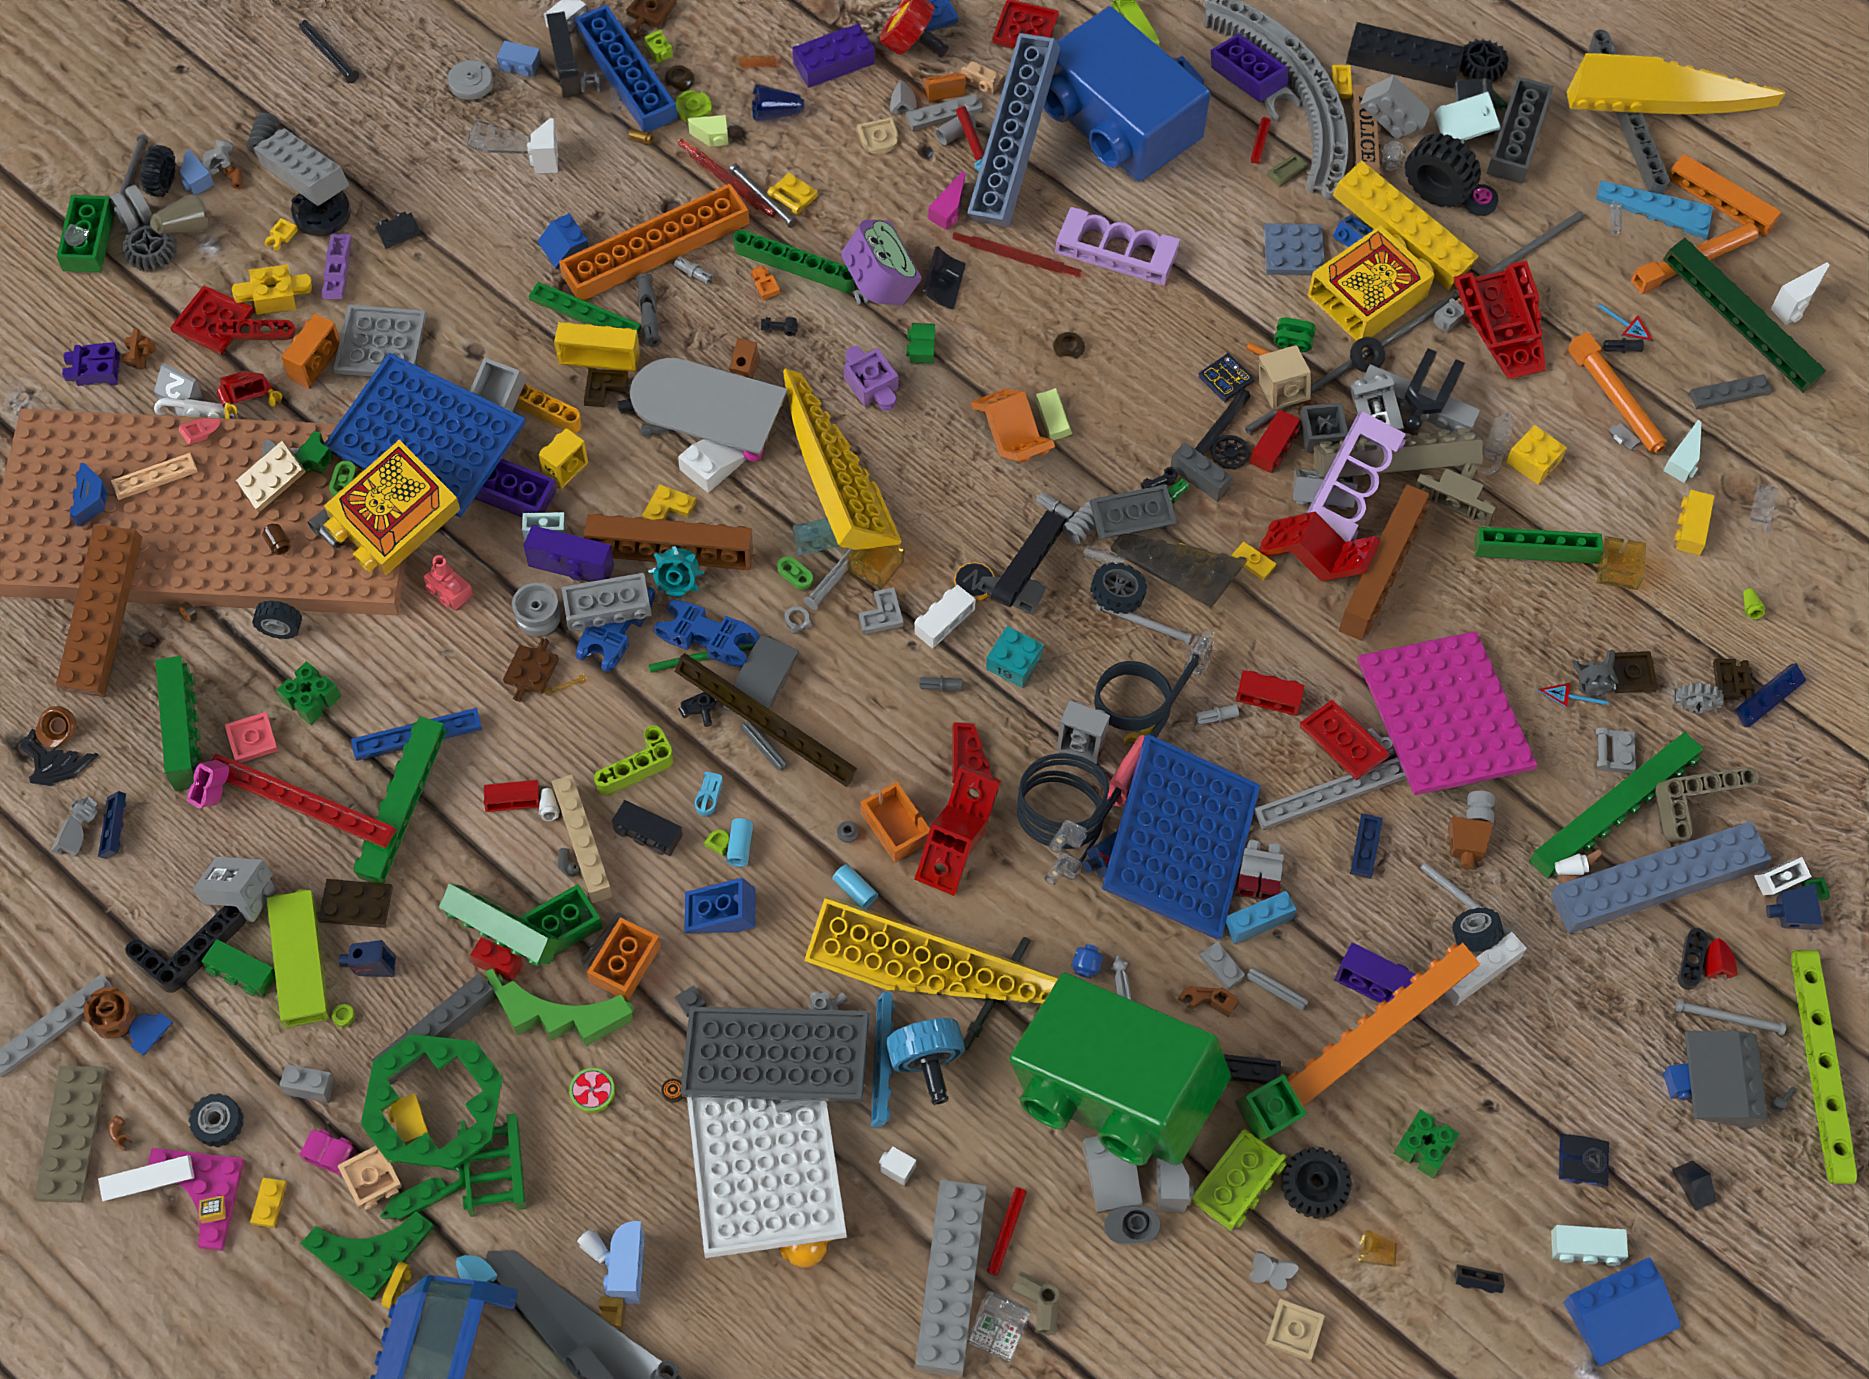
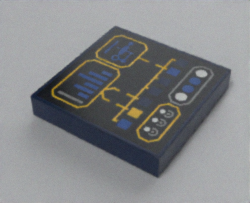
M1229 353L1199 372L1198 375L1223 402H1226L1254 382V377Z

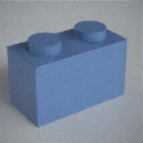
M504 41L497 55L499 70L534 78L541 63L539 48Z

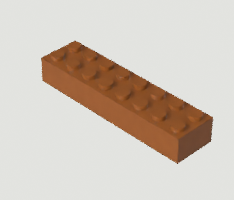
M1406 484L1381 535L1380 543L1366 573L1362 574L1345 609L1339 632L1361 641L1365 634L1369 635L1373 622L1381 610V605L1387 598L1389 588L1392 587L1396 574L1400 571L1404 562L1403 559L1410 550L1411 543L1418 533L1420 524L1424 521L1426 511L1430 505V502L1427 501L1428 492Z
M599 513L587 514L584 538L611 545L613 559L657 562L654 557L656 552L663 554L666 550L672 549V546H675L676 548L691 550L696 555L695 558L699 566L751 570L753 556L752 528L745 526L732 527L723 524L709 525L702 522L686 523L684 521L674 522L663 519L651 520L642 517L628 518L621 515L605 516Z
M94 524L56 681V686L63 691L105 697L142 541V536L136 530Z

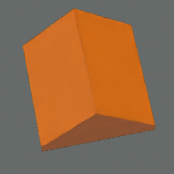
M957 72L923 78L928 101L965 96V74Z

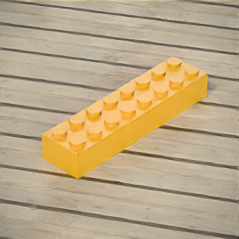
M1362 160L1337 183L1332 196L1374 230L1381 225L1391 235H1399L1404 240L1407 250L1417 259L1423 258L1429 262L1435 274L1434 279L1447 290L1452 289L1456 285L1453 279L1454 276L1467 274L1473 268L1479 255Z

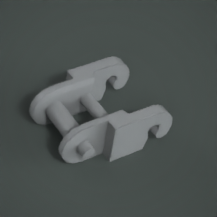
M595 71V74H586L584 72V75L581 77L582 93H584L586 83H595L597 92H600V75H597V71ZM586 78H595V80L586 81Z

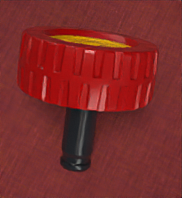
M902 0L887 20L879 37L880 42L897 55L905 53L916 40L931 52L937 54L939 58H942L949 49L947 44L945 45L942 40L926 29L935 9L929 0Z

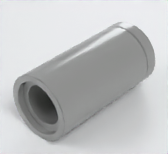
M968 111V113H969V115H970V118H971V120H972V123H973V125H974V128H975V127H976L975 119H974V117L972 116V114ZM958 116L935 129L937 139L944 146L965 134Z

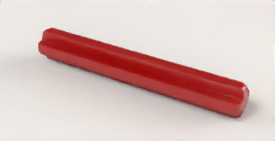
M1020 1187L1014 1189L987 1267V1273L993 1276L999 1275L1026 1197V1190Z

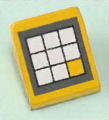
M224 1196L200 1200L199 1220L202 1224L226 1219Z

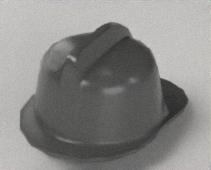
M1126 1206L1115 1208L1107 1215L1104 1229L1109 1239L1115 1243L1150 1242L1157 1236L1160 1229V1221L1155 1211L1149 1207Z

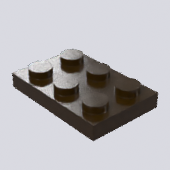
M326 879L318 920L320 923L385 928L393 886L392 884Z

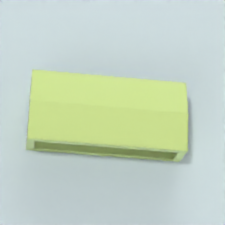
M1054 388L1047 392L1036 394V404L1048 438L1057 440L1071 435L1072 431L1057 389Z

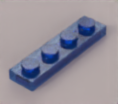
M1791 663L1735 709L1744 727L1753 725L1806 682L1798 664Z

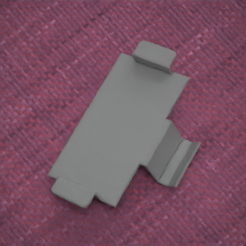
M1614 424L1609 428L1610 432L1614 435L1613 438L1620 444H1624L1633 451L1640 447L1638 443L1641 440L1623 424Z

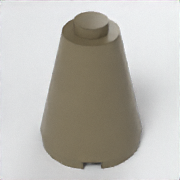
M188 194L153 214L150 224L157 233H197L207 229L208 217L205 218L204 216L206 208L202 200L195 194Z

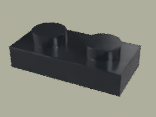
M1456 1264L1454 1272L1456 1284L1464 1288H1477L1488 1293L1497 1292L1503 1294L1505 1285L1502 1273Z

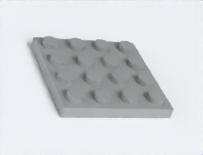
M348 305L334 364V373L372 377L388 353L416 365L427 317L426 311Z

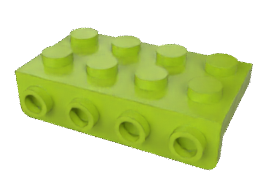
M1243 1129L1193 1194L1191 1202L1229 1231H1232L1235 1226L1240 1228L1247 1218L1244 1215L1249 1208L1253 1210L1260 1201V1198H1258L1259 1194L1262 1191L1266 1193L1274 1182L1271 1178L1275 1173L1280 1175L1287 1164L1284 1162L1286 1155L1284 1153L1279 1155L1246 1129Z

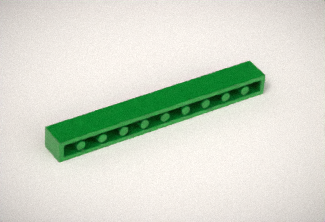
M1683 732L1535 850L1529 861L1547 879L1553 874L1558 876L1555 862L1580 854L1583 850L1589 851L1596 844L1595 841L1598 838L1604 839L1611 832L1610 829L1614 825L1619 827L1627 819L1626 816L1629 813L1634 815L1642 807L1641 804L1644 801L1649 803L1656 796V786L1659 782L1673 779L1674 777L1679 778L1686 772L1685 768L1689 765L1691 767L1695 766L1701 760L1699 756L1703 748L1686 732Z

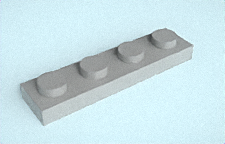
M977 94L906 112V118L911 130L915 131L950 121L957 116L956 109L961 106H966L972 115L981 113L983 107Z

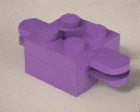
M859 346L848 348L846 351L847 364L843 365L844 380L864 407L876 401L883 411L894 409L896 406L894 391L898 390V375L879 349L876 348L865 354Z

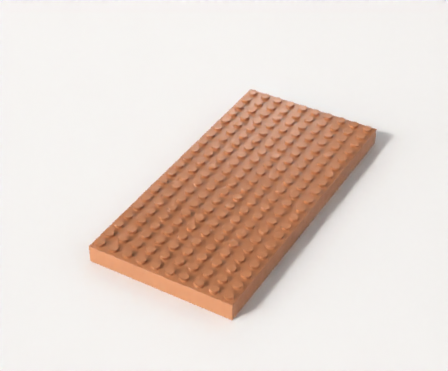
M20 409L0 490V596L76 600L94 524L133 529L142 536L127 602L172 605L188 602L192 606L256 609L259 603L273 600L287 603L299 611L398 615L407 558L388 575H385L377 566L369 573L353 557L352 554L358 547L349 538L343 547L334 549L321 535L317 536L307 523L308 520L325 509L324 505L333 498L329 485L336 465L345 460L332 454L333 460L322 474L316 471L304 473L261 511L254 508L236 481L262 458L264 440H270L275 445L283 441L289 448L299 449L313 431L321 433L325 443L338 424L214 418L221 420L219 427L209 434L206 440L189 445L178 431L179 426L206 417ZM191 453L198 470L197 473L118 500L111 480ZM80 463H85L103 481L108 493L105 509L83 526L77 527L75 521L70 517V507L74 504L73 489L77 486L76 472L79 471ZM355 466L357 471V477L364 470ZM279 524L290 540L291 546L286 553L276 555L275 552L271 551L262 537V532L267 525Z

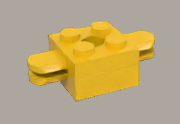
M288 264L250 269V282L237 283L232 286L234 300L237 303L254 301L257 315L296 310L294 295L306 294L312 291L310 276L308 274L290 276Z

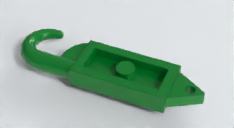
M461 1166L455 1169L459 1173V1179L448 1186L439 1178H430L390 1198L389 1204L380 1215L381 1219H398L402 1221L410 1217L415 1211L420 1212L460 1190L465 1184L464 1169Z

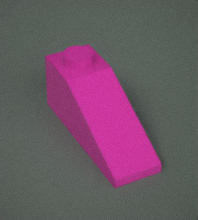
M963 171L928 207V219L945 230L954 225L959 218V210L965 187L966 173Z

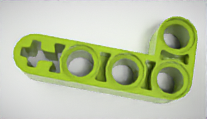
M1112 0V7L1159 47L1158 36L1136 0Z
M652 725L645 729L644 740L647 749L600 769L595 773L594 781L599 794L604 796L610 795L663 771L673 764L671 746L660 727ZM652 737H658L657 740H649ZM661 754H667L666 757H659ZM641 763H648L646 766H639ZM624 771L629 772L627 775H620Z

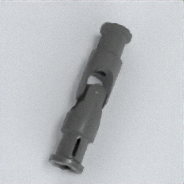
M643 273L636 277V283L639 286L637 293L640 313L642 314V330L645 332L644 344L656 347L662 340L658 333L660 329L659 319L655 315L657 313L655 290L652 288L653 276Z

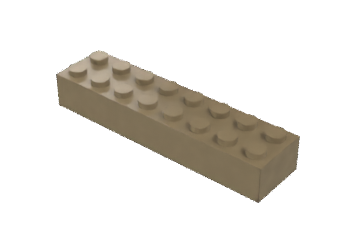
M1459 428L1458 431L1454 432L1439 430L1438 433L1434 434L1419 432L1418 435L1413 436L1405 434L1403 439L1406 441L1402 449L1392 453L1390 465L1377 473L1465 465L1466 462L1471 464L1483 463V440L1469 428ZM1360 438L1359 441H1356L1349 456L1374 468L1380 466L1384 460L1382 448L1365 438ZM1345 439L1340 440V443L1323 441L1320 442V445H1314V469L1323 478L1328 473ZM1346 461L1338 477L1366 475L1368 473Z

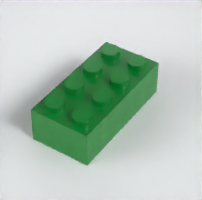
M71 195L56 256L62 271L102 273L115 215L109 196Z

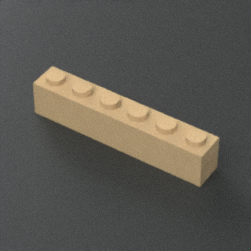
M573 775L553 780L554 793L591 904L611 898L610 885Z

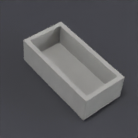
M484 357L470 392L512 412L527 377L520 370Z

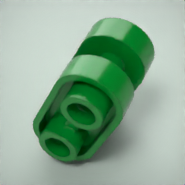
M1282 317L1277 323L1274 343L1282 349L1297 345L1302 353L1310 351L1313 347L1316 326L1309 321Z

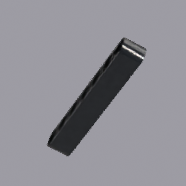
M1049 510L1045 512L996 583L991 594V600L1009 608L1013 605L1063 531L1066 517Z

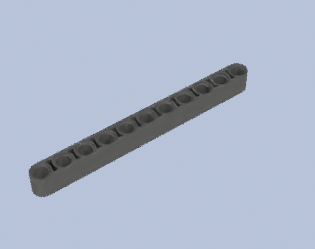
M1602 29L1596 30L1589 45L1590 52L1618 55L1609 33ZM1615 111L1647 191L1664 195L1670 179L1643 114Z

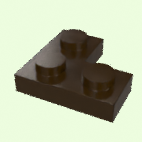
M589 368L584 406L604 407L607 391L626 392L629 377L628 371Z

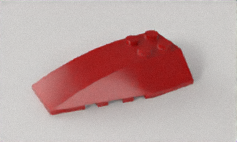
M1527 260L1509 264L1504 271L1474 277L1473 272L1454 276L1453 279L1466 315L1507 379L1544 372L1546 368L1544 345H1542L1543 334L1540 326L1541 311L1538 304L1540 300Z

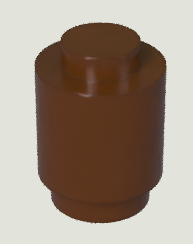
M269 524L264 528L262 537L272 552H275L276 555H282L290 549V540L279 524Z

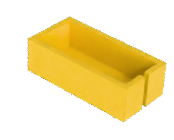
M558 322L554 340L558 364L637 372L640 356L637 330Z

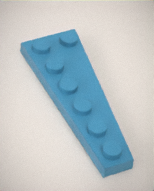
M1600 181L1596 200L1625 209L1634 214H1644L1648 217L1647 219L1653 221L1657 219L1666 222V226L1673 227L1674 225L1684 229L1683 232L1706 240L1713 206Z

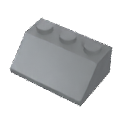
M1295 468L1292 491L1293 500L1303 505L1313 502L1324 478L1316 470ZM1355 476L1337 477V482L1354 491L1357 490ZM1332 487L1323 507L1337 505L1336 508L1347 510L1349 507L1354 508L1355 498Z

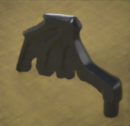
M31 729L20 745L24 752L34 758L35 770L29 776L30 783L53 786L56 782L76 778V774L98 756L97 753H87L82 759L76 761L78 758V752L76 751L64 753L63 750L53 749L47 754L46 749L37 746L34 742L37 738L35 729Z

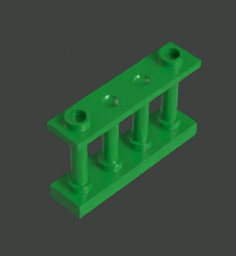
M516 1113L507 1114V1122L503 1123L502 1126H495L493 1130V1136H508L509 1144L503 1148L479 1151L464 1162L466 1196L462 1197L463 1208L468 1210L471 1217L475 1216V1206L510 1201L515 1203L517 1210L527 1209L519 1121ZM460 1121L461 1129L457 1130V1137L468 1129L465 1121ZM507 1157V1159L510 1158L511 1166L505 1170L472 1174V1161ZM502 1179L512 1180L513 1189H509V1192L474 1197L473 1184Z

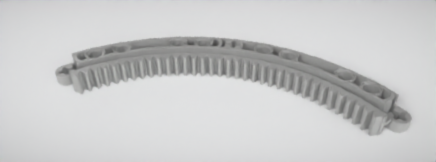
M1203 0V6L1207 8L1204 18L1205 28L1211 26L1212 31L1217 28L1218 33L1224 31V36L1231 34V37L1239 33L1288 67V84H1291L1290 88L1294 89V94H1297V98L1301 100L1302 109L1305 110V116H1307L1306 120L1309 121L1308 126L1310 127L1312 138L1311 144H1313L1311 169L1305 189L1309 193H1313L1314 189L1322 191L1321 193L1325 198L1334 199L1335 197L1332 196L1337 183L1344 177L1346 170L1348 129L1338 92L1326 70L1314 54L1294 34L1260 10L1239 0Z

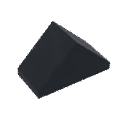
M1693 1160L1672 1169L1695 1211L1716 1202L1712 1177L1708 1171Z

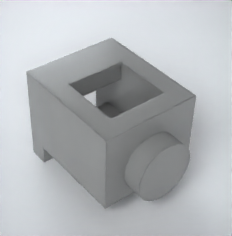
M1451 298L1446 305L1435 312L1433 322L1447 334L1463 321L1465 316L1464 308Z

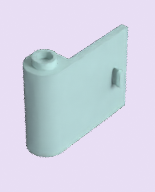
M1488 92L1440 106L1434 113L1440 133L1452 135V138L1460 139L1463 144L1464 140L1500 129Z

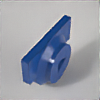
M161 1013L156 1017L151 1014L138 1016L133 1020L129 1028L130 1037L134 1041L131 1047L144 1056L173 1022Z

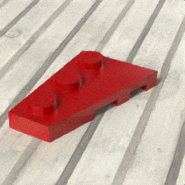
M953 722L952 783L955 782L961 764L992 776L989 770L990 765L988 760L985 759L982 743L975 724Z

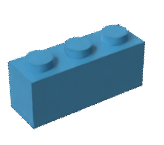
M1284 891L1228 915L1225 928L1234 944H1237L1293 920L1296 908L1288 893Z

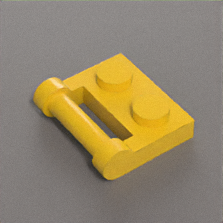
M788 172L775 186L769 188L767 195L772 199H777L792 209L793 213L799 215L818 196V191ZM780 192H783L784 194H786L787 196H789L790 198H792L793 200H795L797 203H795L794 201L790 200L789 198H787L786 196H784V195L781 194Z

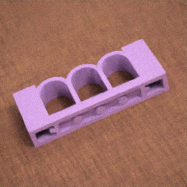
M1070 207L1056 240L1055 253L1165 286L1178 253L1180 239L1161 234V237H1159L1150 230H1141L1135 233L1134 229L1126 223L1117 222L1109 225V222L1100 215H1089L1087 211ZM1098 230L1104 235L1099 248L1080 242L1086 231ZM1116 237L1126 239L1129 245L1125 255L1105 250L1108 242ZM1148 245L1155 250L1150 263L1131 257L1137 246Z
M1363 411L1358 412L1307 513L1316 511L1345 542L1355 540L1359 531L1356 530L1358 525L1353 522L1360 520L1366 510V503L1363 497L1374 494L1378 489L1379 476L1377 472L1386 469L1391 463L1392 453L1402 449L1406 441L1403 439L1405 433ZM1359 436L1382 448L1384 460L1377 468L1349 456ZM1346 461L1366 471L1371 477V485L1366 492H1356L1336 481ZM1332 487L1356 499L1358 510L1354 517L1347 519L1323 507Z

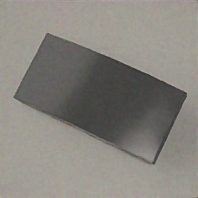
M761 634L744 663L734 686L768 709L770 706L773 707L780 689H783L799 650ZM723 706V709L735 713L726 706Z

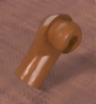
M231 165L223 168L225 175L232 180V187L234 189H241L242 172Z

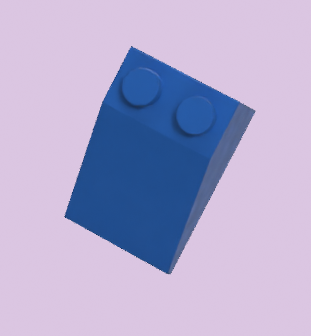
M744 878L685 892V933H725L755 928V887Z

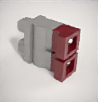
M1249 840L1242 856L1236 890L1237 896L1255 899L1258 891L1259 877L1261 879L1258 899L1266 900L1280 894L1284 857L1281 854V845L1269 844L1268 852L1260 851L1261 842Z

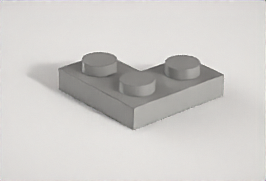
M894 587L874 591L877 609L858 613L863 635L904 627Z

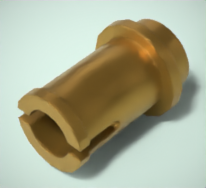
M631 128L628 134L629 140L642 142L646 146L648 144L651 145L654 139V134L648 130L645 132Z

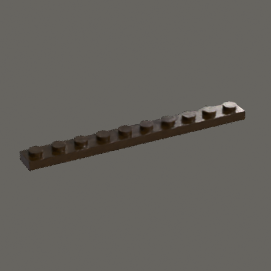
M684 653L680 656L674 671L675 673L845 787L851 783L857 771L855 766L688 654Z

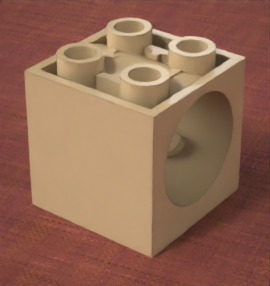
M1297 345L1259 356V384L1273 410L1311 399V371Z

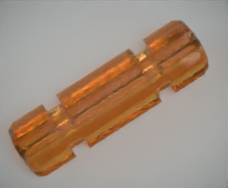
M768 55V57L750 56V58L748 56H741L740 66L766 67L768 65V67L776 66V57L774 55Z

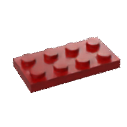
M1333 700L1300 722V728L1356 781L1389 757V752Z

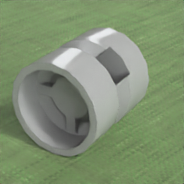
M1487 791L1470 792L1467 796L1468 810L1466 811V818L1493 822L1494 826L1495 795Z

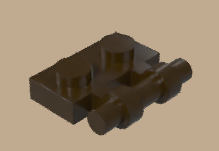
M1714 659L1715 682L1718 690H1722V694H1724L1723 699L1739 700L1742 692L1745 694L1746 701L1754 700L1755 686L1751 680L1753 672L1752 668L1749 667L1748 660L1741 661V666H1737L1736 659ZM1738 676L1742 677L1743 683H1739Z

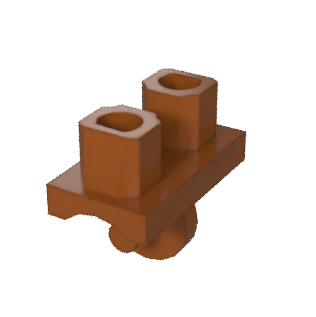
M134 329L132 336L125 338L124 344L130 352L123 354L122 361L127 366L136 365L141 370L145 369L146 359L149 354L155 352L156 345L151 342L150 338L141 335L139 329Z

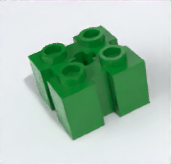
M306 661L294 672L296 678L292 681L288 678L276 691L282 703L292 711L296 709L298 715L309 725H312L323 714L321 709L325 705L330 708L341 695L335 683L325 675L321 678L319 671Z
M1420 1109L1393 1154L1407 1163H1410L1413 1159L1420 1164L1417 1169L1434 1178L1460 1133L1446 1124L1442 1128L1434 1124L1436 1118Z

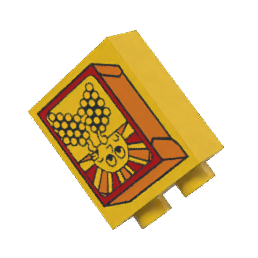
M1380 225L1315 270L1312 274L1308 296L1357 341L1360 338L1373 337L1428 298L1435 274L1428 261L1423 258L1417 259L1407 250L1404 240L1399 235H1391Z
M398 440L324 505L330 519L323 525L339 543H342L348 537L358 547L352 555L367 572L370 573L377 566L385 575H388L460 510L457 497Z

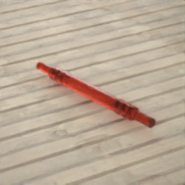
M683 139L678 141V145L687 151L692 159L726 185L730 183L736 193L749 202V204L756 209H760L770 218L775 217L776 212L767 206L764 200L744 186L697 147H692Z
M954 232L952 237L953 240L970 244V247L1061 274L1063 272L1076 277H1080L1082 270L1064 265V262L977 236L970 237Z

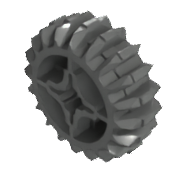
M144 224L141 228L137 227L135 231L131 230L130 235H125L126 238L123 241V253L126 260L133 268L137 267L139 271L145 269L147 272L150 269L156 271L157 267L163 269V265L170 264V259H174V254L177 253V243L173 233H157L152 229L151 224L150 226Z

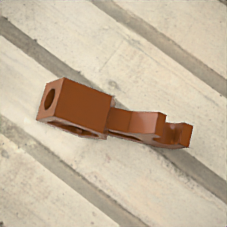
M1190 986L1185 988L1178 997L1180 1002L1186 997L1191 998L1192 1001L1189 1004L1191 1009L1202 1002H1210V1007L1228 1018L1238 1006L1240 1000L1223 987L1206 988ZM1216 998H1224L1225 1002L1222 1004Z

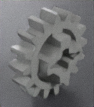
M1690 683V686L1683 685L1676 692L1677 706H1682V710L1689 709V712L1695 711V713L1701 714L1703 711L1709 713V710L1717 711V708H1722L1724 694H1722V690H1718L1717 686L1710 687V684L1696 683L1694 685Z

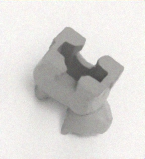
M216 139L217 148L210 151L207 150L203 155L202 164L211 174L219 172L217 167L221 164L223 168L230 166L228 159L233 149L230 141H219Z

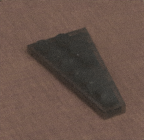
M1135 534L1119 536L1110 547L1112 552L1210 608L1213 607L1247 563V558L1231 557L1226 553L1208 552L1207 549L1178 543L1176 545L1169 544L1164 540L1146 539L1145 536Z

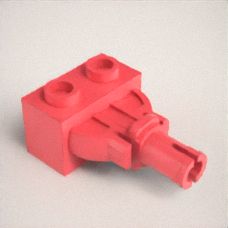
M437 555L432 560L433 566L431 570L423 576L426 583L425 588L431 595L436 594L445 607L450 606L456 611L473 596L471 585L453 571L443 556Z

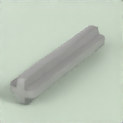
M1251 968L1247 974V979L1296 1008L1304 1010L1309 1001L1307 998L1258 969Z

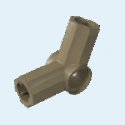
M1021 1271L1012 1291L1037 1304L1036 1333L1041 1335L1056 1334L1059 1298L1057 1287L1053 1284H1045ZM1044 1293H1051L1054 1296V1300L1047 1302L1042 1298V1295Z

